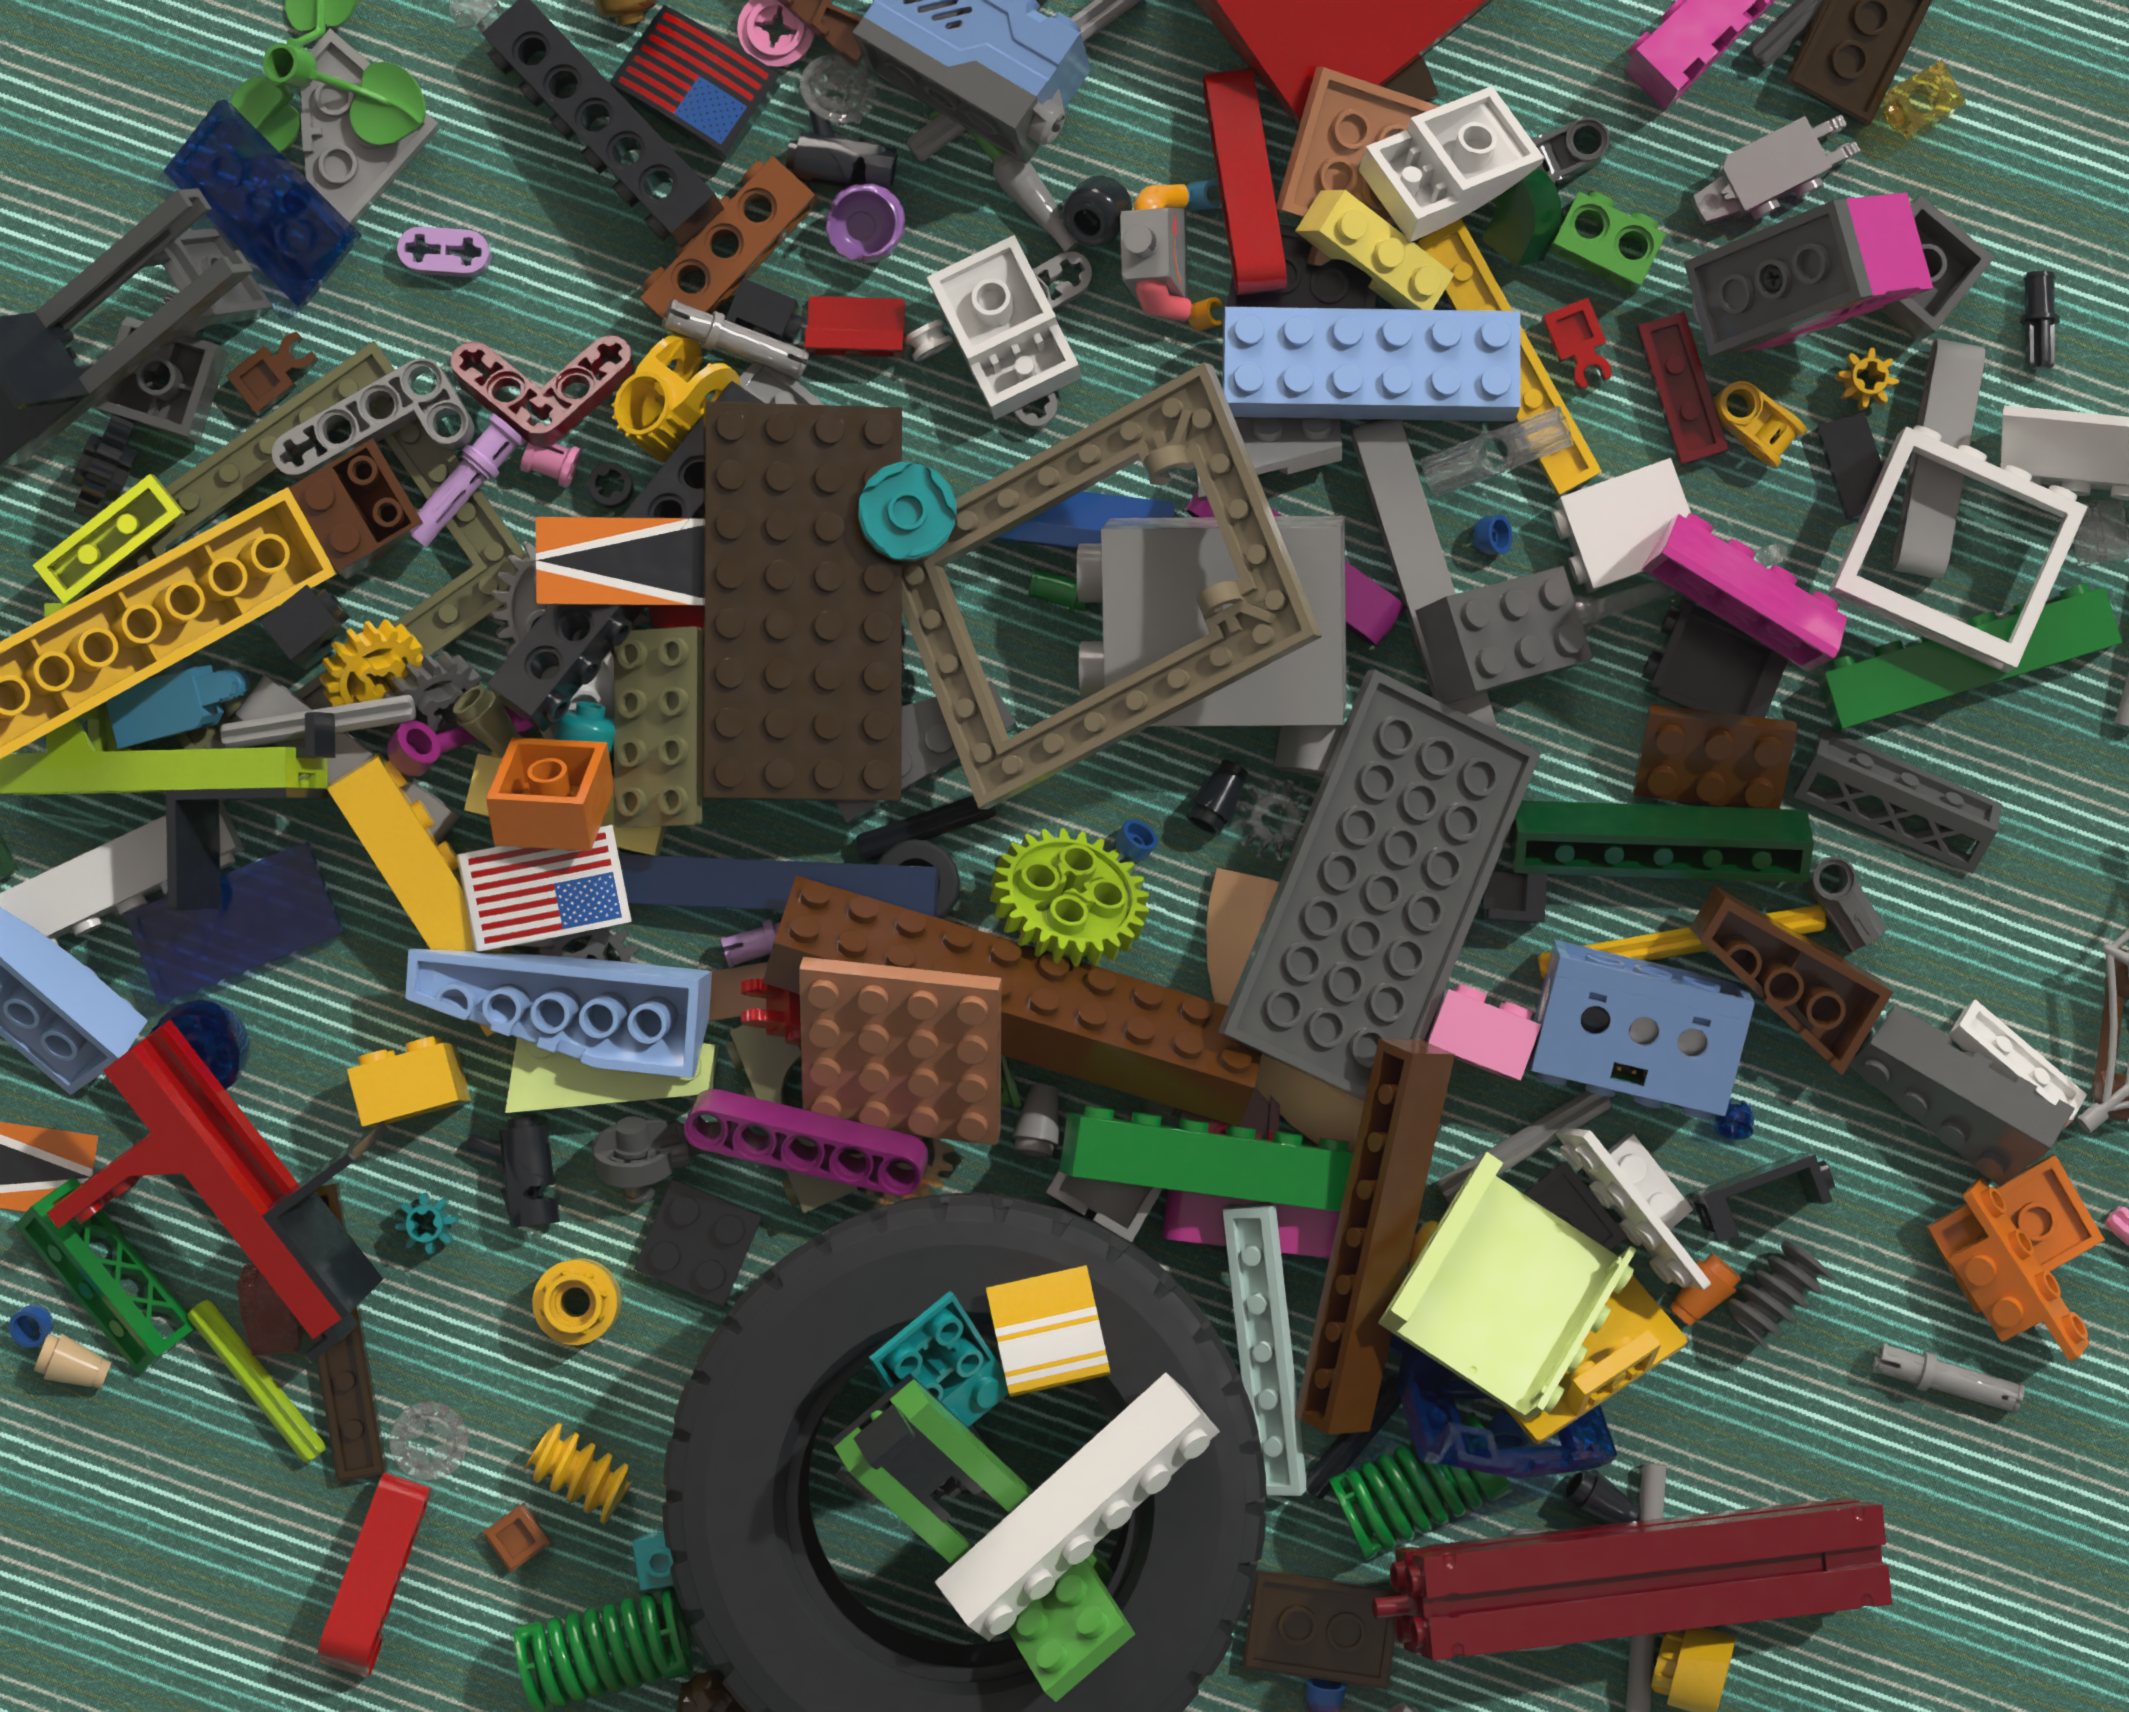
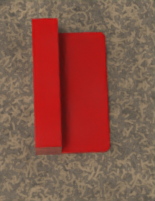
M812 296L809 298L808 328H805V349L809 350V355L904 358L905 301L903 299Z

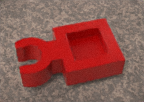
M1588 297L1542 316V322L1559 363L1573 358L1576 365L1573 370V382L1580 391L1588 387L1587 380L1584 377V369L1587 367L1597 368L1603 381L1611 378L1610 364L1605 358L1597 355L1595 352L1596 348L1605 345L1606 339Z

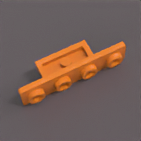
M1984 1178L1974 1181L1963 1193V1197L1987 1235L1954 1252L1949 1258L1950 1263L2001 1342L2043 1321L2066 1358L2072 1362L2079 1358L2089 1345L2087 1339L2088 1332L2084 1322L2076 1313L2070 1312L2060 1297L2061 1290L2058 1282L2049 1271H2043L2033 1255L2034 1248L2031 1240L2022 1229H2016L2007 1215V1206L2000 1192L1994 1187H1989Z

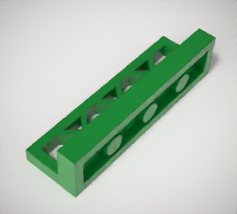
M74 1176L33 1204L15 1226L140 1376L152 1367L164 1353L193 1333L196 1328L188 1319V1313L102 1209L81 1224L77 1221L69 1220L59 1229L46 1213L54 1207V1204L81 1185ZM90 1236L107 1240L113 1248L112 1260L98 1258L89 1249ZM121 1273L136 1276L144 1285L143 1298L126 1294L120 1286ZM152 1311L167 1314L179 1329L166 1339H163L151 1324Z

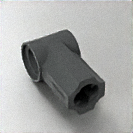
M1822 857L1811 861L1808 883H1802L1804 889L1812 898L1817 900L1847 950L1854 952L1879 938L1887 928L1856 881V873L1853 866L1847 860L1840 857ZM1828 865L1833 867L1839 876L1837 887L1830 893L1825 891L1819 882L1821 871Z

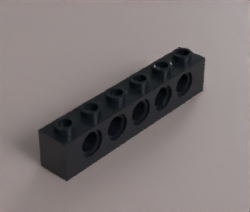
M517 0L482 32V35L492 47L486 53L491 61L505 75L513 70L523 80L517 87L536 108L544 103L554 113L549 121L568 142L574 136L578 138L586 147L580 152L583 158L599 175L607 169L615 177L617 182L612 185V188L631 208L639 203L649 213L644 222L663 242L670 236L682 248L724 210L715 193L531 0ZM546 51V55L540 63L527 65L528 59L533 53ZM578 84L572 96L563 99L558 98L559 92L564 86ZM604 116L609 117V122L604 129L597 132L589 131L595 119ZM641 150L640 157L635 163L621 165V160L627 152ZM663 183L673 184L671 192L666 197L661 199L652 198L654 190Z

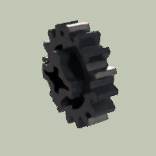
M113 414L103 437L93 433L89 436L71 480V484L81 487V492L74 508L75 513L93 519L100 513L106 498L116 501L121 496L138 454L137 451L127 448L135 427L134 422Z

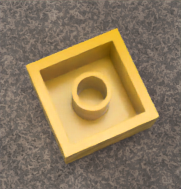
M432 1036L406 1043L407 1053L395 1055L394 1050L387 1051L385 1049L359 1056L360 1066L349 1068L347 1072L362 1127H376L381 1122L387 1125L472 1101L457 1045L443 1043L441 1037L435 1038Z

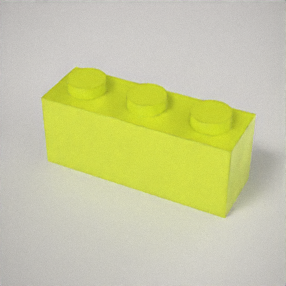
M149 474L32 566L62 603L71 604L183 517L185 512L156 476Z

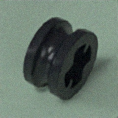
M606 462L599 464L593 469L588 480L590 494L597 503L607 508L623 506L633 494L634 484L632 477L618 463ZM612 473H618L621 476L617 480L621 484L624 483L622 492L613 491L610 498L602 496L601 494L604 493V489L598 487L599 480L601 478L609 479Z

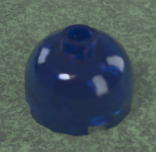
M197 999L176 1005L163 1015L157 1025L152 1028L150 1034L171 1019L225 1090L239 1080L250 1059V1040L244 1023L234 1011L217 1001Z

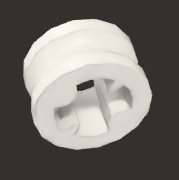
M942 319L930 322L904 338L906 345H911L915 349L914 354H912L915 362L927 359L953 343L951 336L943 334L942 329L945 327Z

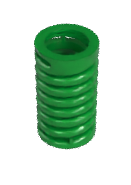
M1475 1412L1469 1413L1465 1421L1461 1423L1456 1421L1448 1423L1446 1436L1439 1430H1432L1427 1436V1442L1422 1438H1415L1411 1441L1410 1450L1405 1446H1398L1394 1449L1393 1458L1388 1454H1381L1376 1459V1466L1366 1461L1360 1465L1359 1472L1349 1469L1328 1479L1366 1561L1375 1557L1377 1551L1382 1549V1546L1386 1549L1395 1548L1397 1536L1394 1527L1404 1541L1412 1540L1415 1536V1530L1411 1519L1421 1533L1429 1532L1432 1529V1522L1427 1508L1438 1525L1446 1524L1449 1521V1514L1443 1498L1455 1517L1465 1515L1466 1506L1460 1490L1469 1506L1473 1509H1478L1483 1505V1498L1478 1486L1486 1498L1491 1501L1512 1493L1500 1461Z
M669 1587L654 1591L653 1595L645 1593L640 1597L648 1650L644 1642L635 1602L630 1598L623 1599L620 1602L621 1618L629 1644L630 1656L626 1648L619 1612L613 1603H606L602 1606L603 1624L598 1610L593 1607L587 1608L583 1613L584 1626L578 1613H568L565 1617L566 1631L560 1618L551 1617L548 1619L547 1634L554 1663L550 1661L544 1625L541 1622L536 1621L516 1626L514 1629L516 1659L524 1692L532 1711L545 1712L555 1709V1707H565L571 1699L577 1703L585 1702L590 1695L595 1698L604 1697L608 1690L612 1693H620L625 1690L627 1685L630 1688H639L644 1684L645 1680L650 1684L659 1683L663 1676L667 1679H674L693 1674L690 1639L683 1611L674 1588ZM659 1604L663 1605L667 1629L660 1630L656 1605ZM605 1633L611 1650L612 1662L608 1654ZM664 1640H668V1655L664 1647ZM588 1643L593 1656L594 1667L590 1660ZM571 1653H572V1656H573V1659H574L576 1673H575L574 1668H573V1666H572ZM554 1668L558 1671V1683L553 1673Z

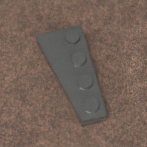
M1897 1005L1892 1007L1874 1023L1849 1064L1866 1082L1878 1088L1898 1104L1906 1114L1918 1120L1938 1136L1942 1143L1953 1148L1973 1164L1982 1175L1990 1178L2000 1187L2051 1149L2075 1110L2073 1106L2060 1099L2054 1105L2034 1094L2038 1086L2021 1076L2015 1083L1991 1069L1990 1065L1993 1060L1981 1053L1958 1050L1952 1046L1951 1036Z

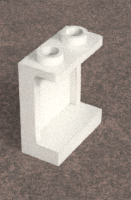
M1669 458L1561 496L1556 501L1557 511L1552 512V519L1561 540L1568 538L1574 556L1568 558V562L1576 584H1584L1587 592L1591 593L1603 586L1645 572L1641 568L1670 521L1678 513L1686 518L1688 513L1691 512L1672 460Z

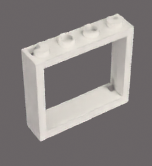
M1915 425L1911 429L1906 426L1897 434L1827 594L2002 672L2009 673L2018 667L2088 506L2076 502L2077 495L2068 489L2056 485H2050L2049 489L2031 482L2032 475L2025 470L2011 465H2005L2002 469L1986 462L1987 455L1975 448L1960 445L1957 449L1940 441L1942 436L1930 428ZM1911 451L2063 518L2009 642L1857 576Z

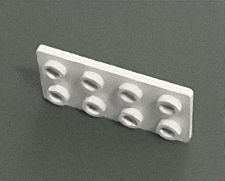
M1562 1127L1556 1132V1136L1564 1144L1559 1148L1563 1157L1576 1170L1579 1171L1582 1168L1594 1182L1589 1186L1593 1195L1606 1208L1609 1209L1613 1206L1623 1219L1619 1224L1621 1230L1636 1246L1643 1244L1653 1257L1649 1264L1661 1280L1667 1284L1673 1282L1683 1288L1690 1287L1703 1291L1711 1285L1709 1279L1670 1231L1693 1208L1634 1134H1626L1607 1151L1590 1130Z

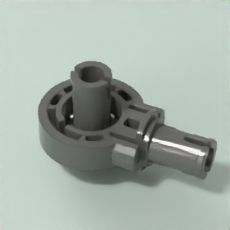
M635 1116L626 1117L618 1121L616 1125L600 1132L592 1143V1156L596 1176L609 1185L623 1187L625 1200L636 1204L647 1202L654 1197V1183L665 1179L675 1169L690 1166L691 1156L709 1152L694 1147L687 1140L684 1134V1124H680L678 1119L665 1122L659 1119L645 1120ZM713 1120L709 1121L708 1123L719 1124V1121Z

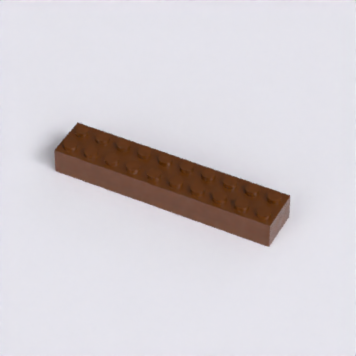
M796 875L773 943L763 983L800 994L799 968L803 957L1002 978L1001 1055L1231 1125L1240 1126L1255 1089L1262 1054L1217 1033L1228 1006L1081 961L1079 966L1075 967L1071 959L1062 956L1061 961L1057 964L1054 963L1053 953L1045 951L1037 957L1035 956V947L1028 945L1019 946L1018 942Z

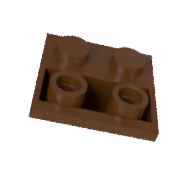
M373 438L288 487L335 570L345 579L390 554L424 524Z

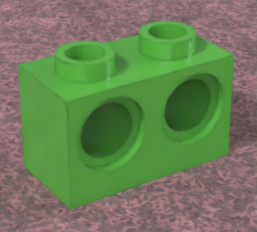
M1578 191L1548 252L1636 294L1667 233L1658 230V222L1649 216L1638 212H1633L1629 216L1613 208L1615 202L1601 193L1589 191L1586 195ZM1583 217L1593 219L1599 226V236L1592 239L1580 236L1576 231L1575 221ZM1626 238L1638 241L1643 249V257L1637 260L1625 258L1619 250V241Z

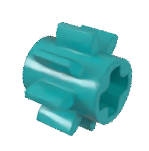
M426 1192L420 1193V1206L415 1208L412 1204L408 1203L401 1205V1208L408 1216L406 1222L399 1223L395 1228L397 1230H407L411 1237L406 1244L408 1249L416 1246L418 1242H425L426 1252L432 1254L435 1253L436 1249L435 1240L441 1239L445 1243H452L454 1241L452 1235L447 1230L449 1224L459 1221V1217H448L444 1210L448 1205V1198L439 1200L436 1205L430 1204V1197ZM433 1212L436 1215L433 1224L438 1229L436 1232L429 1231L422 1234L419 1231L422 1222L417 1217L419 1214L426 1215Z

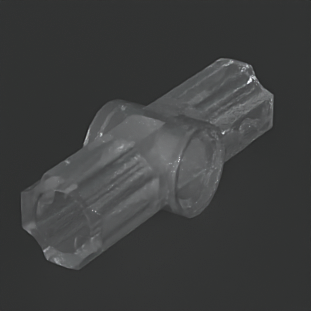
M1556 406L1499 429L1484 432L1478 437L1421 458L1423 473L1435 498L1572 447L1574 446L1572 433L1560 406ZM1495 438L1502 440L1508 449L1507 459L1500 466L1491 463L1486 453L1488 444Z

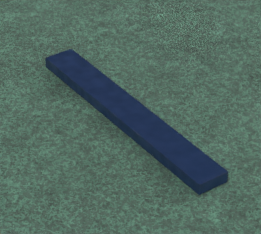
M618 854L628 904L785 910L797 875L937 917L938 867Z

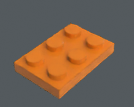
M2051 1154L2018 1173L2003 1186L1997 1185L1994 1187L2002 1195L2007 1206L2006 1213L2016 1229H2022L2031 1240L2034 1248L2033 1255L2043 1271L2047 1270L2050 1272L2105 1240L2056 1155ZM1965 1203L1925 1226V1229L1973 1312L1979 1313L1981 1309L1949 1261L1950 1256L1954 1252L1987 1235L1968 1204Z

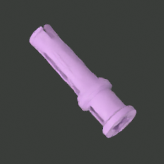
M493 413L489 418L491 424L472 446L466 445L462 449L463 453L460 456L463 460L417 512L424 524L410 536L426 549L484 480L488 479L490 481L492 478L495 479L500 474L498 471L499 466L516 447L522 448L527 443L521 435L496 414Z

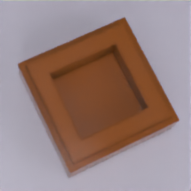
M524 1502L482 1532L510 1573L552 1543Z

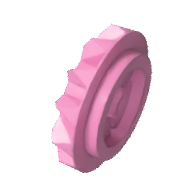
M750 0L742 9L738 19L737 31L743 49L770 68L779 66L789 67L793 62L801 57H805L815 37V33L778 0ZM779 11H782L781 16L784 28L791 30V33L796 35H781L778 42H775L774 48H771L772 44L769 33L757 26L773 25L775 18H778Z

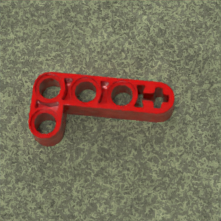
M386 1472L383 1473L320 1640L318 1656L321 1663L365 1678H369L382 1645V1629L425 1515L432 1487Z

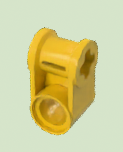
M1737 381L1731 383L1717 393L1713 399L1721 427L1739 440L1753 456L1773 469L1779 467L1782 462L1780 456L1796 436L1803 437L1807 432L1806 426L1800 419L1775 403L1749 382ZM1729 394H1738L1746 400L1748 411L1744 418L1735 417L1728 411L1726 404ZM1778 430H1780V432L1778 433V435H1777V436L1774 438V440L1770 443V440L1772 439V437L1776 434V432H1777Z

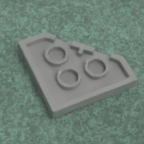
M329 29L309 51L315 58L317 71L361 87L363 73L370 63L333 30ZM312 80L310 84L301 88L302 148L305 156L306 180H304L305 200L345 235L436 134L441 126L426 113L422 127L401 141L390 145L369 143L356 134L350 121V106L358 95Z

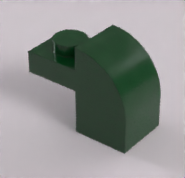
M1537 169L1491 200L1498 208L1482 237L1485 243L1516 267L1543 261L1560 227L1562 212L1557 188L1546 172L1542 169Z

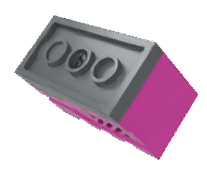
M1907 193L1832 200L1684 262L1693 294V315L1702 327L1709 356L1744 352L1756 347L1758 349L1785 346L1808 337L1813 332L1837 326L1852 317L1873 312L1891 302L1907 299L1933 289Z

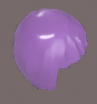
M873 183L853 185L846 190L840 191L836 198L832 200L831 209L826 215V232L830 238V243L835 246L837 253L846 256L849 260L872 263L886 259L892 255L898 243L905 235L906 220L900 201L888 189Z

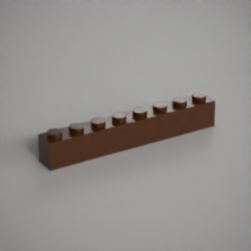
M1379 1039L1295 1413L1296 1418L1326 1434L1370 1432L1392 1336V1332L1378 1322L1405 1278L1455 1057L1454 1053L1421 1039Z

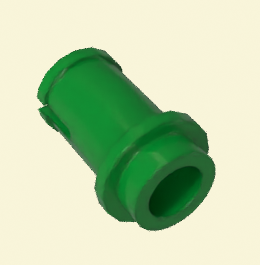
M1035 568L1028 591V598H1035L1068 607L1069 613L1072 614L1075 613V610L1085 612L1088 603H1079L1076 579Z

